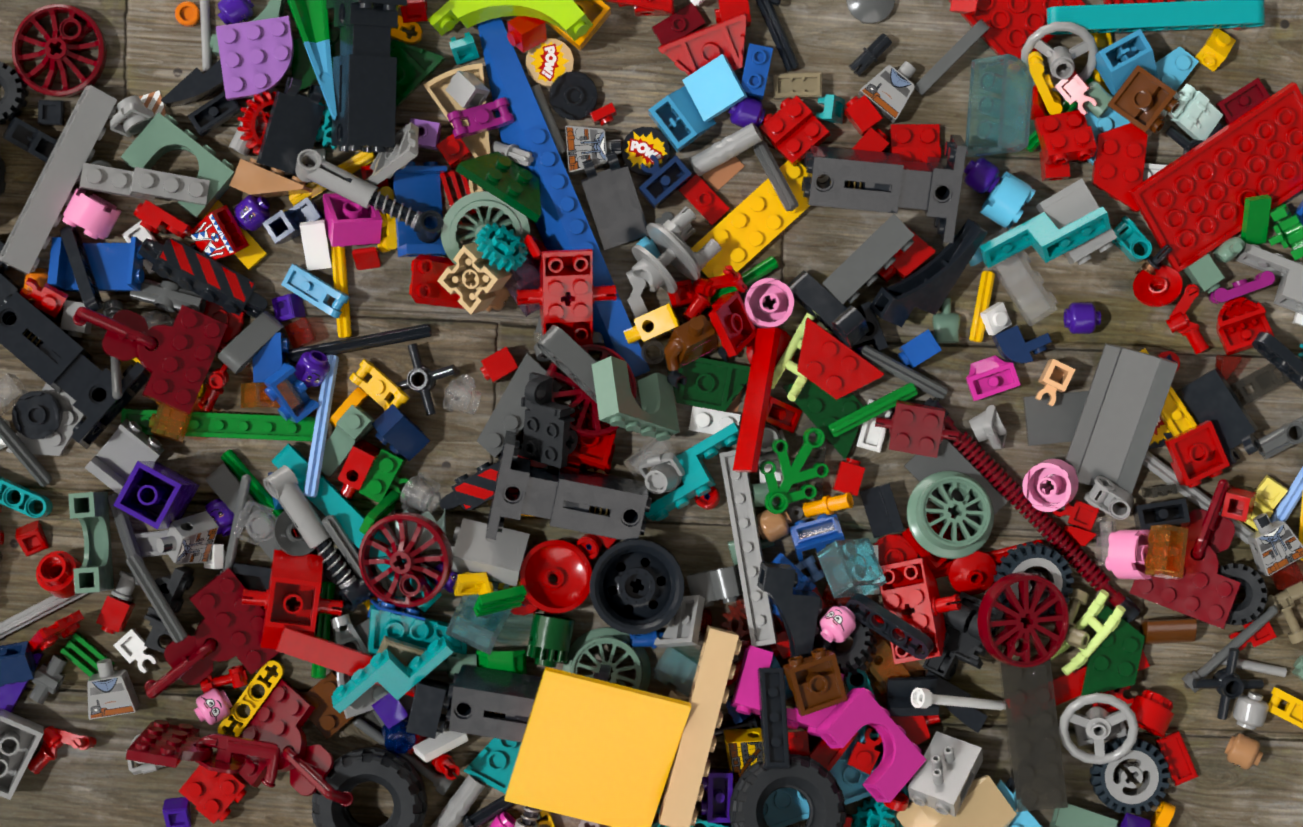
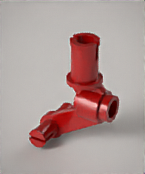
M727 265L723 269L725 275L699 278L694 281V300L682 314L684 318L690 321L693 317L700 316L706 307L709 308L711 306L710 299L716 293L717 288L733 286L739 293H744L745 289L747 290V285L743 282L742 275L739 272H735L731 265Z
M1188 284L1166 323L1172 333L1177 331L1182 336H1186L1194 353L1198 354L1208 349L1209 345L1199 330L1200 325L1190 321L1186 315L1187 310L1195 298L1198 297L1200 291L1197 285Z
M221 341L217 351L221 352L227 344ZM225 364L221 368L212 371L208 377V382L205 384L206 390L198 402V406L201 409L206 405L205 411L211 412L219 395L224 392L222 387L229 381L228 367Z
M49 726L44 730L42 736L43 745L40 747V751L33 757L27 767L34 774H39L51 760L57 758V751L64 743L71 745L75 749L88 750L90 747H94L97 741L94 737L79 735Z
M413 734L414 738L403 748L411 755L414 752L413 746L424 741L427 737ZM447 752L432 760V765L435 769L443 773L447 779H456L453 772L459 776L460 769L455 765L454 759Z

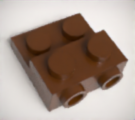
M1137 65L1108 103V106L1148 136H1151L1152 133L1157 134L1165 124L1163 119L1167 113L1172 114L1179 107L1180 101L1178 99L1180 95Z
M826 648L814 649L811 651L812 656L806 658L794 656L788 659L789 664L783 665L788 686L793 692L800 716H805L848 700L836 655L832 651L826 650Z
M334 670L303 696L315 707L309 719L327 740L353 718L346 719L344 711L339 713L333 708L331 696L338 687L337 673Z

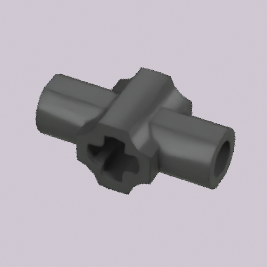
M54 654L48 665L45 663L41 665L32 681L36 684L29 696L32 700L44 704L50 693L55 694L66 676L62 674V671L68 660L59 654Z

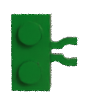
M381 449L359 493L378 503L390 493L391 489L400 494V497L406 498L407 494L402 492L400 487L394 483L396 481L400 484L406 483L409 486H412L414 483L409 479L398 477L407 460L397 457L386 449Z

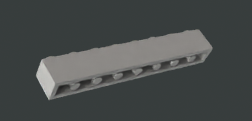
M92 85L84 88L0 253L1 262L26 274L37 268L40 261L38 255L41 249H46L51 240L49 233L52 227L56 228L62 218L60 212L64 205L67 206L73 196L71 190L74 184H78L81 180L83 162L89 163L95 153L93 147L96 141H100L105 134L106 128L104 125L107 119H111L117 110V106H115L117 99Z

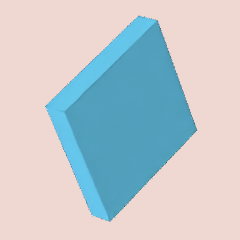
M724 54L682 80L704 122H709L747 97Z

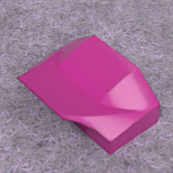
M996 355L971 363L969 375L966 377L973 401L1021 385L1013 362H1005Z

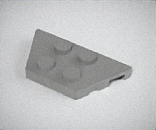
M410 122L395 133V147L386 148V152L378 153L370 166L373 173L365 181L376 186L386 178L390 179L398 169H404L408 162L418 155L419 127Z
M46 383L42 391L56 398L62 408L63 419L59 429L46 439L33 440L23 436L18 431L16 435L32 454L62 456L72 439L73 428L84 419L85 415L73 406L76 401L64 390L58 393ZM9 448L6 449L7 452L13 453Z

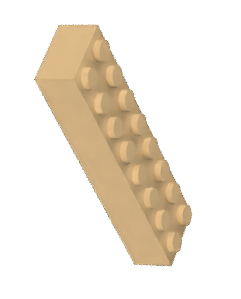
M707 626L688 700L691 703V710L670 769L658 816L659 824L669 827L695 826L698 816L697 808H695L696 801L701 802L704 787L701 782L703 777L708 776L711 764L710 760L707 759L709 752L714 753L717 742L714 731L715 728L720 729L723 719L722 711H720L721 704L727 703L729 689L726 687L728 679H733L736 665L732 663L734 655H739L742 641L738 639L739 635L736 632Z

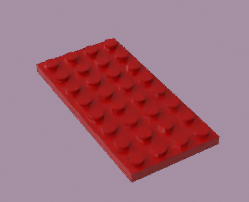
M1291 82L1129 191L1160 248L1162 249L1166 244L1172 247V251L1166 258L1171 267L1178 273L1242 230L1245 198L1269 195L1272 198L1271 211L1303 190V95L1297 84Z

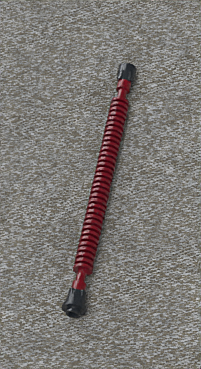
M930 397L923 404L932 407L944 408L939 403L940 400L938 398L933 400ZM946 410L944 416L945 429L959 431ZM959 431L958 441L953 443L955 447L959 444L957 450L961 451L964 449L961 454L965 456L968 453L966 459L970 460L973 458L970 463L974 465L977 462L975 468L979 469L982 467L979 472L982 474L986 471L983 475L985 478L991 476L988 481L990 483L994 481L992 485L994 487L998 486L997 490L999 492L1002 491L1001 495L1006 496L1005 499L1007 501L1011 500L1010 504L1012 506L1015 505L1014 508L1016 510L1020 509L1019 513L1021 515L1025 513L1023 517L1025 519L1029 518L1028 522L1030 524L1034 522L1032 526L1034 528L1038 527L1036 530L1039 533L1043 531L1041 533L1042 537L1047 536L1045 538L1047 542L1051 540L1049 544L1051 546L1055 545L1054 549L1056 551L1059 550L1058 553L1063 555L1065 560L1068 559L1067 562L1072 564V567L1078 573H1081L1086 582H1090L1089 585L1094 587L1096 592L1101 589L1109 593L1108 601L1114 606V610L1117 605H1121L1126 609L1122 618L1127 623L1134 620L1141 612V609L1128 596L1125 597L1119 590L1116 591L1108 583L1110 577L1105 576L1106 573L1104 571L1101 572L1102 569L1099 566L1096 567L1097 564L1095 562L1092 563L1093 560L1090 557L1087 559L1088 555L1086 553L1083 554L1082 548L1079 549L1080 546L1078 544L1074 545L1075 541L1073 539L1070 540L1071 537L1066 535L1064 530L1061 531L1062 528L1057 526L1055 521L1052 522L1053 519L1048 517L1046 512L1043 513L1044 511L1037 510L1032 506L1030 501L1024 496L1023 490L1019 492L1022 487L1020 485L1015 487L1017 485L1016 481L1010 483L1013 478L1009 476L1006 479L1009 474L1007 472L1001 474L1004 469L1001 467L997 470L1000 466L998 463L993 465L996 460L994 458L988 460L991 455L988 453L984 456L987 451L985 449L980 451L982 446L980 444L976 446L978 443L976 440L971 442L973 439L971 435L966 438L969 434L967 431L963 434Z

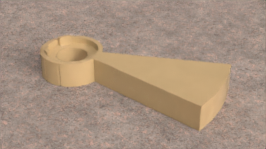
M483 63L466 65L450 70L423 84L447 120V114L450 112L466 109L462 108L446 91L451 78L458 70L473 73L486 86ZM487 97L482 103V105L487 103ZM467 119L462 120L463 126H469ZM490 130L461 138L474 158L491 153ZM469 180L471 193L483 191V188ZM493 207L491 210L497 211L500 209Z

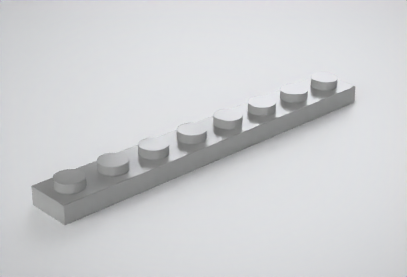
M736 450L719 453L751 645L760 647L777 644L770 597L767 592H763L757 586L760 564L764 562L749 472L733 471Z

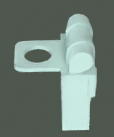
M1185 84L1183 89L1177 92L1180 95L1178 99L1180 101L1179 107L1174 113L1170 114L1168 112L1167 114L1171 117V121H1174L1194 140L1205 141L1223 114L1209 102L1210 100L1201 91H1196L1191 85Z

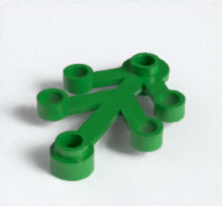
M811 427L804 432V443L792 465H790L787 453V442L782 439L773 441L772 450L777 453L783 481L779 488L774 474L776 471L775 464L765 460L761 462L759 467L760 472L765 475L769 490L764 500L765 507L769 512L780 514L787 509L789 503L805 498L813 499L816 496L817 490L811 484H804L798 491L789 493L788 491L792 484L816 477L824 478L828 475V466L821 462L814 464L813 468L800 471L812 449L818 448L824 443L825 435L822 430ZM811 433L816 434V438L814 441L809 440V435ZM779 442H782L783 449L778 451L776 446ZM766 464L771 465V470L769 472H765L764 470ZM820 466L824 467L822 474L817 473V469ZM811 487L812 493L806 496L805 490ZM775 497L780 499L778 505H773L772 503Z

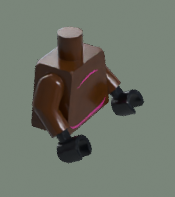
M704 315L693 317L690 321L676 327L664 348L667 367L671 371L667 381L675 388H678V381L683 385L687 383V378L678 372L679 368L716 350L717 347H720L718 349L719 356L725 362H728L726 359L728 354L721 344L715 327L711 324V320H707Z

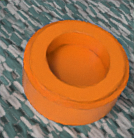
M185 1L177 6L175 17L181 25L192 27L200 21V9L194 3Z

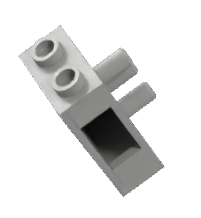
M1082 178L1036 205L1039 213L1045 212L1058 229L1100 208ZM1111 228L1064 253L1070 265L1075 262L1081 265L1092 258L1090 253L1098 249L1101 253L1112 247L1111 241L1116 239L1117 236Z
M463 518L461 526H456L453 535V541H456L455 546H451L453 554L452 571L458 573L487 572L488 580L517 586L530 534L503 528L502 533L497 532L496 540L486 538V523Z
M936 731L924 754L926 761L914 774L908 786L909 798L919 806L926 805L934 808L942 815L949 814L956 817L983 762L982 748Z

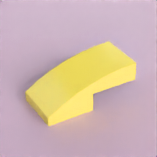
M1266 475L1254 491L1257 494L1252 516L1245 522L1257 531L1258 529L1253 518L1262 513H1267L1270 518L1273 514V509L1288 492L1285 486Z

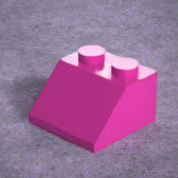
M336 193L323 194L326 231L332 247L380 243L382 217L379 210H375L373 206L366 209Z

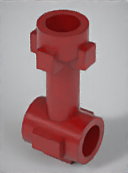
M237 665L228 669L229 674L212 678L210 674L200 682L203 693H206L215 687L232 683L233 688L245 686L248 684L246 669H243V665Z

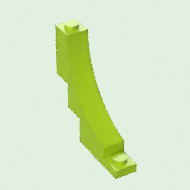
M449 0L427 19L441 36L452 30L459 21L468 29L478 23L506 16H527L547 21L559 27L574 41L585 35L588 29L593 26L592 22L573 0Z

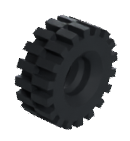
M0 62V85L4 88L5 92L4 97L0 100V124L2 125L6 124V120L11 121L14 115L18 114L20 116L23 111L20 108L27 105V101L24 98L28 97V91L25 90L27 84L21 79L17 71L7 64Z
M1231 563L1220 566L1219 575L1241 582V586L1246 592L1245 600L1240 604H1234L1227 624L1244 625L1254 621L1263 613L1268 601V590L1264 579L1256 570L1244 564Z
M855 619L856 628L849 635L853 639V645L846 652L841 653L836 650L837 642L826 641L821 636V628H819L817 638H814V649L826 648V650L835 653L840 673L844 674V677H848V672H851L853 676L858 674V668L865 670L867 668L865 666L866 661L869 663L873 661L870 654H876L877 650L873 645L877 644V640L873 636V630Z

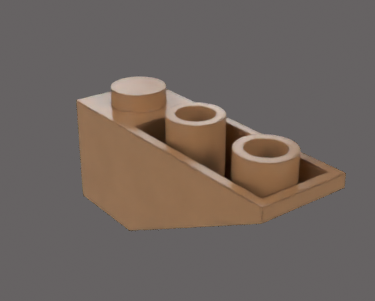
M250 158L249 162L240 159L229 185L258 198L260 196L267 198L311 193L313 190L306 187V182L301 181L298 177L292 176L290 180L285 178V172L272 167L270 171L264 169V165L256 163L257 160Z

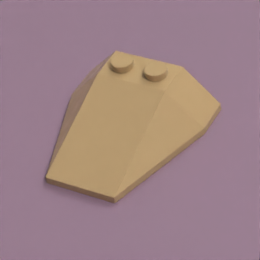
M989 775L973 780L956 817L949 814L942 815L934 808L926 805L919 806L913 801L908 803L905 811L894 813L903 827H1008L1017 815Z

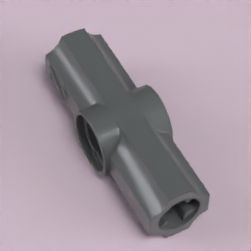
M144 279L143 283H141L140 291H130L132 299L154 304L157 308L167 312L179 311L182 305L200 313H204L206 308V300L193 291L185 290L169 281L159 283Z
M1303 416L1290 423H1285L1277 430L1257 439L1261 445L1258 448L1259 454L1264 459H1268L1295 444L1302 443ZM1291 427L1297 430V437L1294 440L1288 434Z

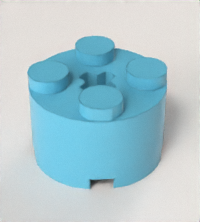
M1006 171L1000 178L1002 182L998 183L988 195L980 213L1000 226L1010 229L1014 222H1018L1024 212L1022 210L1023 206L1031 200L1036 190Z

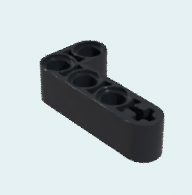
M802 271L787 285L792 291L794 299L847 347L852 348L869 332L865 318L855 307L851 305L848 308L845 307L806 271Z

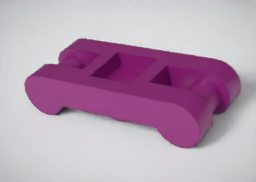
M504 97L494 102L465 110H456L447 114L449 123H452L454 127L453 134L455 139L496 129L515 122L513 114L508 109V99ZM499 110L501 117L494 119L492 112ZM467 119L469 126H463L462 120Z
M1264 271L1257 274L1251 282H1247L1246 278L1232 283V289L1218 288L1209 293V300L1213 304H1219L1273 284L1275 276L1271 271Z

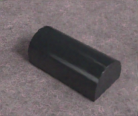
M224 91L189 114L188 117L199 135L204 137L240 113L241 106L236 99L227 100Z

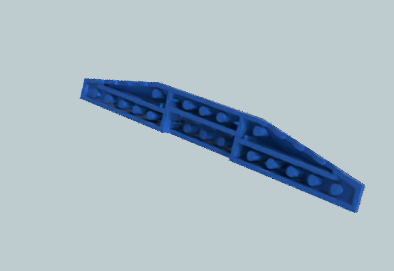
M501 17L478 23L477 26L493 102L506 97L509 102V112L513 114L515 122L499 127L501 142L507 145H518L519 149L531 152L532 157H534V162H531L530 166L518 165L529 170L539 178L541 216L535 224L548 251L592 249L593 285H614L515 49L507 38V31ZM499 110L495 111L496 118L501 117ZM617 292L615 294L617 296L616 301L594 302L593 329L595 332L602 334L605 347L618 353L628 363L634 377L649 372L650 368L639 342L636 341L628 344L623 331L631 328L632 325Z

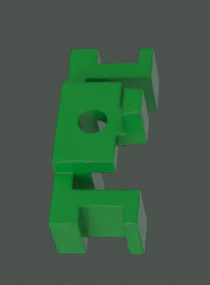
M1284 203L1270 212L1274 222L1278 221V223L1273 226L1277 235L1268 240L1271 246L1279 242L1282 243L1284 248L1290 245L1292 247L1291 254L1294 260L1303 257V224L1298 214L1292 215L1287 204Z

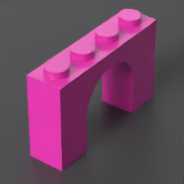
M749 646L745 649L730 705L735 707L737 712L745 715H750L751 712L760 715L758 669L770 668L773 652L754 646ZM836 705L805 716H800L797 708H786L787 726L791 729L801 727L807 729L808 734L821 737L815 730L833 711Z
M852 688L847 694L848 700L839 703L815 731L830 748H844L860 728L865 725L873 727L881 736L883 757L878 767L862 785L877 802L890 803L926 759L921 754V749L906 737L905 730L895 724L890 718L891 715L888 710L876 702L875 696L870 690L866 688Z

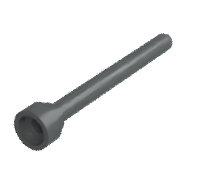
M112 299L103 304L104 316L111 319L116 312L123 310V303L119 300ZM110 356L112 396L118 400L122 397L121 360Z
M248 474L243 475L241 478L224 568L220 570V573L228 567L233 572L251 484V476Z
M1274 605L1270 606L1197 672L1193 671L1191 674L1188 672L1181 679L1196 693L1201 688H1193V679H1204L1228 658L1229 648L1238 649L1278 613V608Z
M354 718V726L386 749L398 753L399 756L408 760L415 767V770L434 783L433 786L436 787L435 790L444 796L454 780L447 779L442 773L440 775L362 718Z

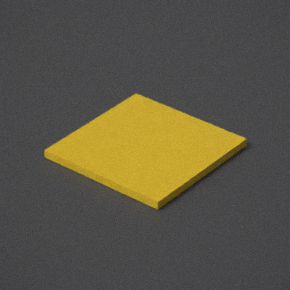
M545 666L507 787L505 801L611 827H651L691 710V703Z

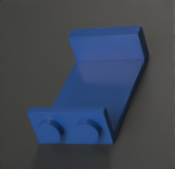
M408 162L404 169H398L393 175L394 199L400 204L404 203V206L407 208L411 207V210L415 212L420 211L423 213L433 210L438 212L443 218L440 173L447 171V166H438V162H425L423 166H415V162ZM395 218L398 257H417L420 254L438 257L447 255L442 245L441 234L434 243L422 242L417 237L413 228L406 226L403 221L398 222L397 218ZM425 225L429 229H434L431 225Z
M52 237L47 283L60 291H79L62 237ZM131 237V243H83L98 291L141 290V283L144 281L143 260H145L144 257L138 254L143 244L141 240L137 237Z

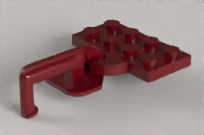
M184 305L180 307L172 326L156 325L149 328L143 316L125 309L116 312L111 319L82 306L77 309L73 316V322L78 326H83L90 322L107 330L102 341V348L109 356L121 361H128L138 357L142 366L151 372L143 391V396L186 415H189L228 326Z
M1221 479L1218 482L1208 511L1195 509L1189 513L1190 523L1182 530L1187 542L1176 547V552L1172 553L1171 556L1160 555L1157 572L1151 573L1150 577L1152 578L1135 579L1130 594L1225 629L1242 585L1241 582L1219 575L1220 563L1217 554L1230 547L1235 535V525L1233 522L1219 516L1226 492L1233 487L1228 480Z
M229 567L189 598L204 618L198 624L195 636L187 635V638L181 642L175 643L172 641L167 645L164 657L172 669L159 680H148L145 683L144 687L147 697L155 698L179 678L188 685L200 683L212 673L214 661H228L236 656L252 675L279 653L275 649L260 648L265 612L260 606L242 605V597H253L243 596V589L246 588Z
M280 679L239 737L277 744L280 748L278 772L290 771V785L299 794L310 796L318 790L325 798L340 803L343 806H350L353 802V795L348 791L341 792L335 790L325 780V777L333 767V756L321 745L317 744L307 747L306 734L301 727L315 707L287 681ZM233 753L246 759L245 765L238 773L251 786L258 788L262 779L265 778L268 758Z
M166 720L152 721L127 749L126 760L176 768L182 760L195 761L210 771L228 774L240 772L246 762L244 757L233 753L268 758L265 778L262 779V783L271 788L275 787L280 760V748L275 743L217 733L200 738V729H195L190 724L172 725ZM214 748H217V753H213Z

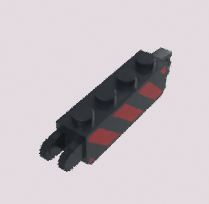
M146 238L141 245L138 254L153 264L151 270L163 278L176 282L183 289L193 291L204 300L223 307L225 311L238 316L243 312L257 318L267 308L268 301L261 297V295L253 292L255 288L253 280L174 238L167 239L165 244H161Z
M522 443V444L519 445V447L521 448V450H519V452H518V457L526 458V457H522V452H523V443ZM501 455L498 456L499 461L490 465L487 462L477 467L478 473L470 477L466 473L455 479L456 484L451 487L453 492L445 495L439 501L440 507L448 511L461 505L463 509L472 510L491 500ZM530 460V466L549 469L548 464Z

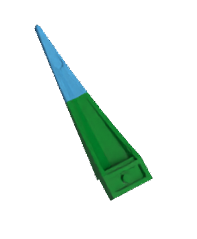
M287 0L331 117L335 121L337 111L326 0Z

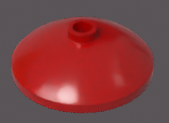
M549 540L536 545L524 557L519 573L520 586H524L527 592L526 599L537 609L552 614L566 613L578 607L587 598L590 592L592 568L586 555L575 545L562 540ZM550 575H554L556 577V583H551L549 581Z

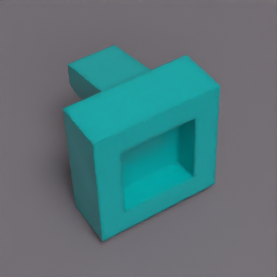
M469 32L464 33L465 37L456 40V37L450 38L451 42L449 44L457 65L480 58L473 36Z
M826 94V97L818 98L817 103L824 105V111L821 113L816 112V118L842 124L845 99Z

